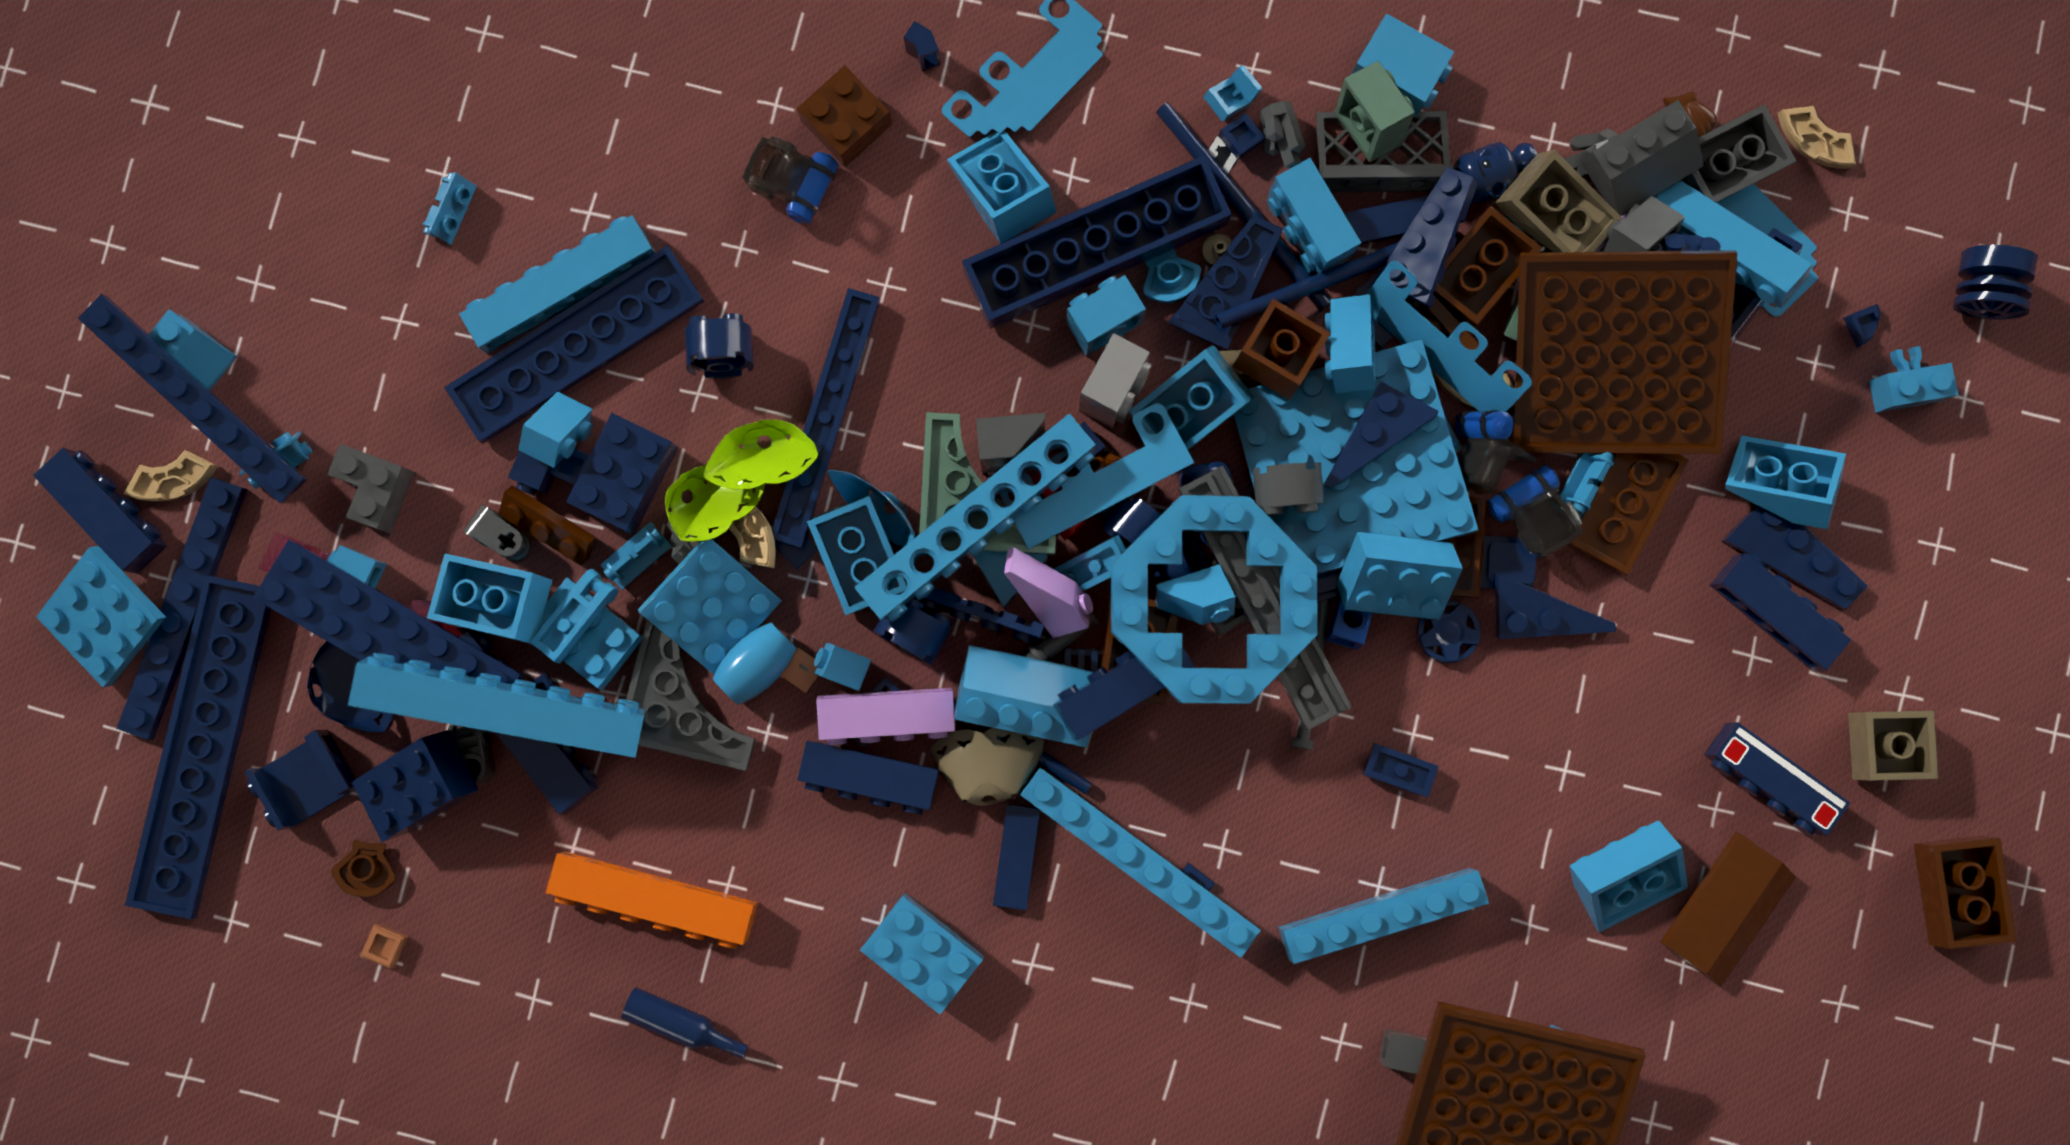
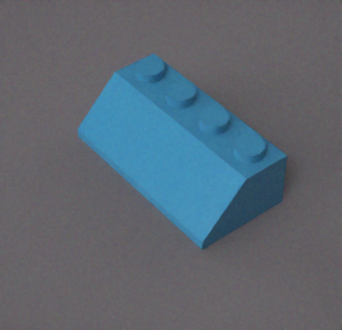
M969 645L954 705L955 720L1088 747L1091 733L1079 740H1073L1053 704L1060 700L1057 694L1075 684L1079 689L1089 683L1087 676L1094 671Z

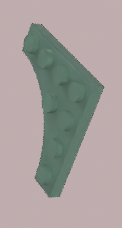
M926 412L919 535L983 484L971 467L965 453L961 435L960 414ZM996 497V504L1000 507L1006 508L1004 502H1002L1000 499ZM980 512L974 513L969 518L968 523L974 529H982L986 526L988 517ZM1014 523L1002 534L998 535L995 531L985 539L988 545L981 550L985 552L1007 553L1008 549L1014 547L1027 554L1055 555L1056 535L1028 549ZM949 534L942 541V547L945 550H956L961 544V538L956 534Z

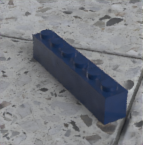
M466 631L460 636L461 639L498 659L491 651L495 648L493 643L484 633L478 634L477 632ZM504 659L499 660L510 666ZM496 733L558 814L570 812L599 788L594 782L597 777L593 770L586 763L581 765L573 755L576 753V749L573 746Z

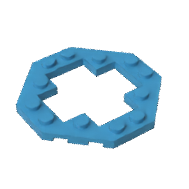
M1181 495L1111 564V634L1129 649L1154 678H1157L1179 703L1249 704L1317 636V566L1250 497ZM1182 531L1246 532V566L1280 567V634L1247 635V669L1182 668V633H1148V565H1181Z

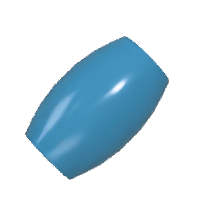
M770 622L743 637L723 658L712 679L737 705H740L768 689L788 667L797 648Z

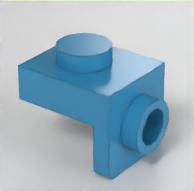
M1242 65L1235 70L1230 78L1208 89L1203 98L1220 120L1224 122L1248 108L1260 94L1262 87L1248 69Z

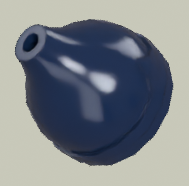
M1186 534L1182 536V564L1159 565L1154 570V573L1159 581H1169L1210 568L1207 554L1199 541L1193 536Z

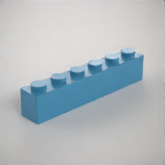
M1683 181L1677 182L1654 196L1685 216L1678 234L1696 235L1703 238L1711 237L1718 240L1721 245L1720 250H1736L1735 283L1747 286L1756 292L1758 297L1764 302L1773 303L1781 309L1806 281L1812 263Z
M632 215L629 217H619L610 223V228L599 234L592 233L581 240L580 245L571 250L559 251L552 257V261L542 267L538 265L528 269L523 274L524 277L514 283L507 282L495 289V293L486 299L480 298L470 302L466 306V310L459 313L477 347L486 354L495 351L573 306L656 253L636 219Z
M1467 868L1282 925L1278 929L1288 960L1296 964L1489 904L1479 870Z

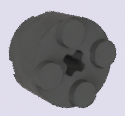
M1314 462L1315 469H1307L1306 463L1267 466V473L1260 474L1259 467L1253 468L1256 504L1268 516L1284 515L1285 508L1296 507L1298 514L1318 512V505L1324 504L1321 463Z

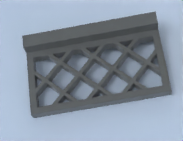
M1420 111L1417 117L1413 116L1404 141L1414 133L1426 145L1418 153L1404 142L1401 146L1397 147L1411 158L1406 164H1396L1389 158L1397 149L1395 148L1379 157L1373 165H1364L1356 158L1362 152L1359 147L1353 153H1350L1339 143L1349 132L1336 113L1317 112L1318 171L1331 193L1431 192L1447 166L1454 169L1453 165H1450L1446 111ZM1424 122H1438L1439 132L1433 138L1419 128ZM1324 123H1337L1344 131L1334 139L1324 130ZM1431 147L1441 156V164H1429L1421 156ZM1333 148L1346 159L1341 165H1326V155Z

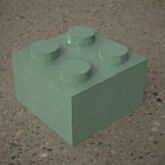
M1379 61L1344 78L1334 111L1369 163L1403 144L1415 113L1411 100L1401 94L1396 86L1393 75L1389 70H1385Z

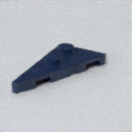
M1380 381L1328 475L1324 486L1332 489L1337 484H1341L1363 466L1370 464L1389 451L1392 446L1412 435L1421 426L1434 420L1439 411Z
M1495 574L1496 637L1499 639L1616 632V623L1502 574Z

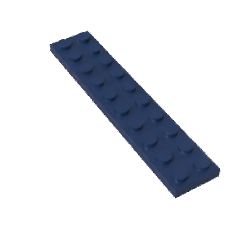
M208 575L204 577L125 906L187 919L197 918L271 608L253 598L259 588L257 585Z

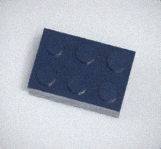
M611 413L566 502L635 535L679 447L672 441Z
M449 730L418 739L352 781L381 842L413 831L479 790Z

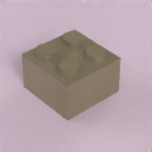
M1934 711L1848 713L1852 780L1938 779Z

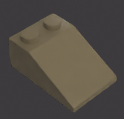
M1555 149L1538 153L1495 202L1518 227L1554 253L1595 252L1607 238L1606 234L1611 225L1616 220L1621 221L1623 219Z

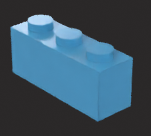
M1371 295L1331 299V313H1325L1326 330L1331 332V336L1325 342L1327 357L1331 356V360H1325L1327 381L1333 380L1335 393L1376 389L1375 319Z

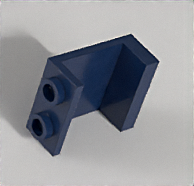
M314 730L304 736L305 743L263 768H253L245 771L249 779L247 785L250 792L261 800L266 809L264 810L266 820L272 827H276L277 830L292 829L355 791L352 781L356 780L328 730Z

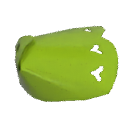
M759 420L755 423L737 427L725 435L708 460L703 477L715 485L732 490L752 489L765 483L779 484L802 474L812 465L819 454L815 443L794 424L781 420ZM765 435L771 439V445L768 448L763 449L758 445L757 440L760 436ZM806 459H810V460L807 461V462L805 463V465L802 467V465L804 464L805 460H806ZM786 471H787L788 473H791V474H788V475L785 474V475L779 477L780 475H782V474H783L784 472H786ZM713 476H723V479L726 480V482L722 481L720 478H714ZM744 479H746V480H748V481H752L751 483L743 482V483L739 484V483L742 482Z
M706 465L683 473L670 486L665 496L666 512L672 529L680 540L685 542L714 539L726 532L733 521L741 519L754 509L762 497L765 484L756 487L754 493L752 489H726L711 483L703 477ZM713 476L714 478H720L722 481L726 482V480L723 479V476ZM744 479V480H743L742 482H740L739 484H741V483H743V482L751 483L752 481H748V480ZM687 489L691 491L693 496L690 503H684L681 498L682 493ZM748 503L747 505L743 506L739 512H737L739 508L738 505ZM719 527L713 530L712 533H709L708 529ZM688 535L697 536V537L685 538V537H687Z

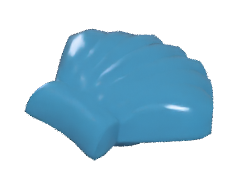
M1172 249L1160 256L1145 261L1149 272L1143 292L1148 299L1157 300L1161 303L1180 301L1195 290L1201 277L1202 268L1193 262L1177 257L1175 250Z

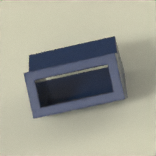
M914 21L903 37L906 53L918 60L922 71L941 65L939 49L932 31Z

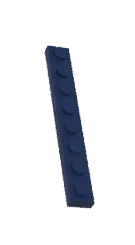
M850 288L847 290L803 430L815 443L819 455L802 474L787 481L772 528L774 541L803 549L809 530L807 521L813 518L881 301L880 297ZM806 459L805 462H804V464L802 465V467H803V466L805 465V463H806L807 461H809L810 459Z
M100 294L78 317L88 329L280 504H285L307 481L297 469L108 296Z
M212 477L210 478L161 608V612L166 618L149 640L116 729L147 740H154L186 655L205 575L215 577L247 489Z

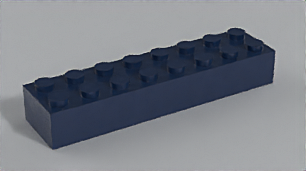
M1201 156L962 260L963 271L989 329H992L1228 225L1232 214L1205 156Z

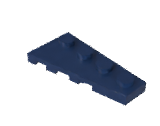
M1447 166L1375 280L1378 279L1391 261H1398L1417 278V285L1407 298L1432 309L1435 301L1433 296L1438 282H1442L1446 271L1444 268L1449 251L1454 250L1457 242L1455 237L1459 224L1465 220L1478 185L1474 177ZM1401 270L1391 271L1390 280L1393 285L1401 289L1406 288L1409 284L1406 274Z
M1253 215L1195 290L1188 296L1179 310L1168 321V324L1227 351L1240 323L1220 330L1215 321V314L1251 300L1283 228Z
M1755 505L1721 541L1744 553H1752L1766 563V566L1775 570L1776 574L1803 586L1804 590L1839 610L1847 609L1868 587L1860 577L1805 525L1792 523L1758 505Z
M935 587L919 601L924 607L935 611L938 610L939 606L951 609L950 616L969 622L970 616L982 620L981 627L1000 633L1001 628L1013 631L1012 638L1028 644H1032L1033 639L1040 641L1044 630V624L1035 621L1032 624L1025 622V619L1020 618L1018 615L1006 611H994L992 607L972 600H963L958 595Z

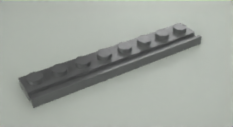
M1223 465L1178 489L1181 495L1239 496ZM1200 531L1217 564H1220L1254 633L1280 634L1279 569L1277 567L1246 566V532ZM1315 638L1278 675L1306 730H1310L1352 707Z

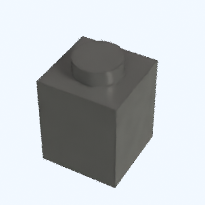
M1385 1028L1379 1062L1385 1068L1417 1074L1427 1038Z

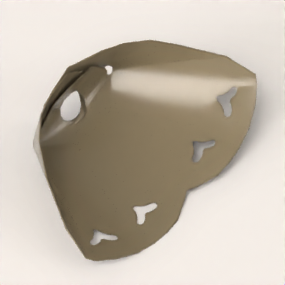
M991 728L984 733L964 729L948 734V737L940 738L931 747L930 752L936 766L963 802L977 806L995 805L1014 798L1028 784L1043 753L1044 738L997 728ZM1010 735L1006 743L997 739L998 736L1005 737ZM1023 736H1026L1029 740L1035 739V742L1027 745ZM967 740H970V743H968L965 746V748H962V746L957 743L958 741L965 742ZM947 746L944 756L937 754L938 751H942ZM988 795L995 798L994 800H982L983 797Z

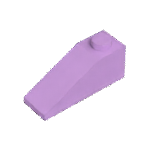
M1014 547L1008 549L1004 574L1053 638L1089 628L1090 613L1093 611L1092 600L1087 593L1084 594L1075 581Z

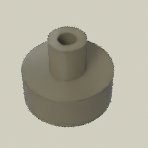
M1215 234L1207 238L1201 252L1204 263L1212 268L1232 243V240L1223 234Z

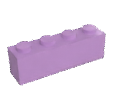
M952 688L817 696L816 699L819 740H826L827 745L846 744L847 738L859 737L861 743H873L881 741L880 736L894 735V740L905 741L914 739V734L928 733V738L948 737V732L955 731Z

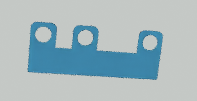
M1155 403L1133 416V424L1145 447L1095 473L1090 464H1087L1078 475L1067 477L1068 480L1061 486L1062 490L1043 500L1041 496H1038L1041 502L1028 513L1021 510L1012 517L1028 549L1194 463L1162 404ZM1148 413H1158L1164 420V427L1157 434L1147 433L1142 426V420ZM1065 451L1054 455L1050 461L1054 464H1060V461L1068 455ZM1024 473L1021 478L1026 485L1034 486L1031 477ZM1008 491L999 493L1006 507L1013 504L1008 497Z

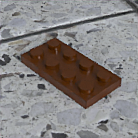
M1614 453L1613 467L1609 468L1604 480L1598 482L1597 487L1599 489L1590 504V510L1585 511L1581 515L1566 545L1623 576L1629 575L1689 459L1680 454Z

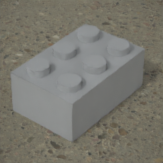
M1113 333L1081 392L1078 411L1111 429L1115 427L1117 421L1123 424L1129 414V410L1132 408L1131 405L1135 395H1139L1147 380L1151 364L1147 362L1150 352Z

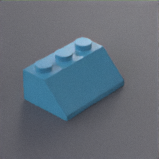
M1659 820L1648 826L1640 827L1634 833L1619 841H1613L1605 848L1589 856H1583L1575 863L1569 865L1573 885L1599 933L1688 888L1682 847Z

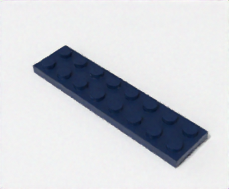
M667 245L444 388L477 440L483 444L543 406L556 392L563 393L705 301Z
M288 539L253 596L257 601L360 661L368 656H373L374 653L395 656L394 662L405 664L409 663V660H419L431 663L430 669L439 671L444 670L445 666L465 669L466 676L476 678L480 676V673L501 676L500 682L508 684L515 683V680H521L524 675L293 540ZM480 730V731H482L483 733H489V732H490V731Z

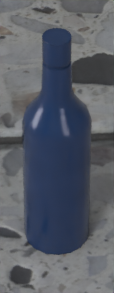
M637 987L631 992L621 1015V1019L691 1049L714 1047L742 1059L748 1049V1045L719 1033L706 1016Z

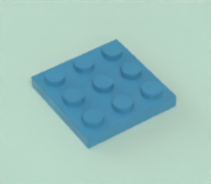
M711 539L700 541L641 605L638 611L712 674H715L726 654L743 637L757 629L782 600Z
M94 546L86 550L36 618L104 688L115 683L166 616L99 546Z

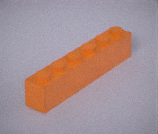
M569 852L556 854L546 889V894L555 896L554 901L557 903L574 906L576 901L588 904L587 910L599 914H607L608 910L620 913V919L639 923L640 918L653 922V928L663 931H672L673 927L686 930L685 936L698 940H705V936L717 938L718 945L737 949L738 944L744 945L748 942L758 906L756 901Z

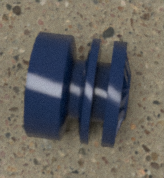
M1978 245L1965 249L1961 253L1959 277L1965 281L1956 285V294L1958 296L1954 298L1953 309L1966 316L1992 320L2016 319L2028 315L2031 304L2029 299L2032 298L2033 289L2026 284L2034 281L2038 255L2031 250L2010 245Z

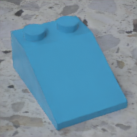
M1005 130L1002 133L994 132L947 159L948 164L984 223L1000 244L1057 213L1050 186Z
M1741 435L1725 489L1792 523L1828 530L1843 477L1846 453Z

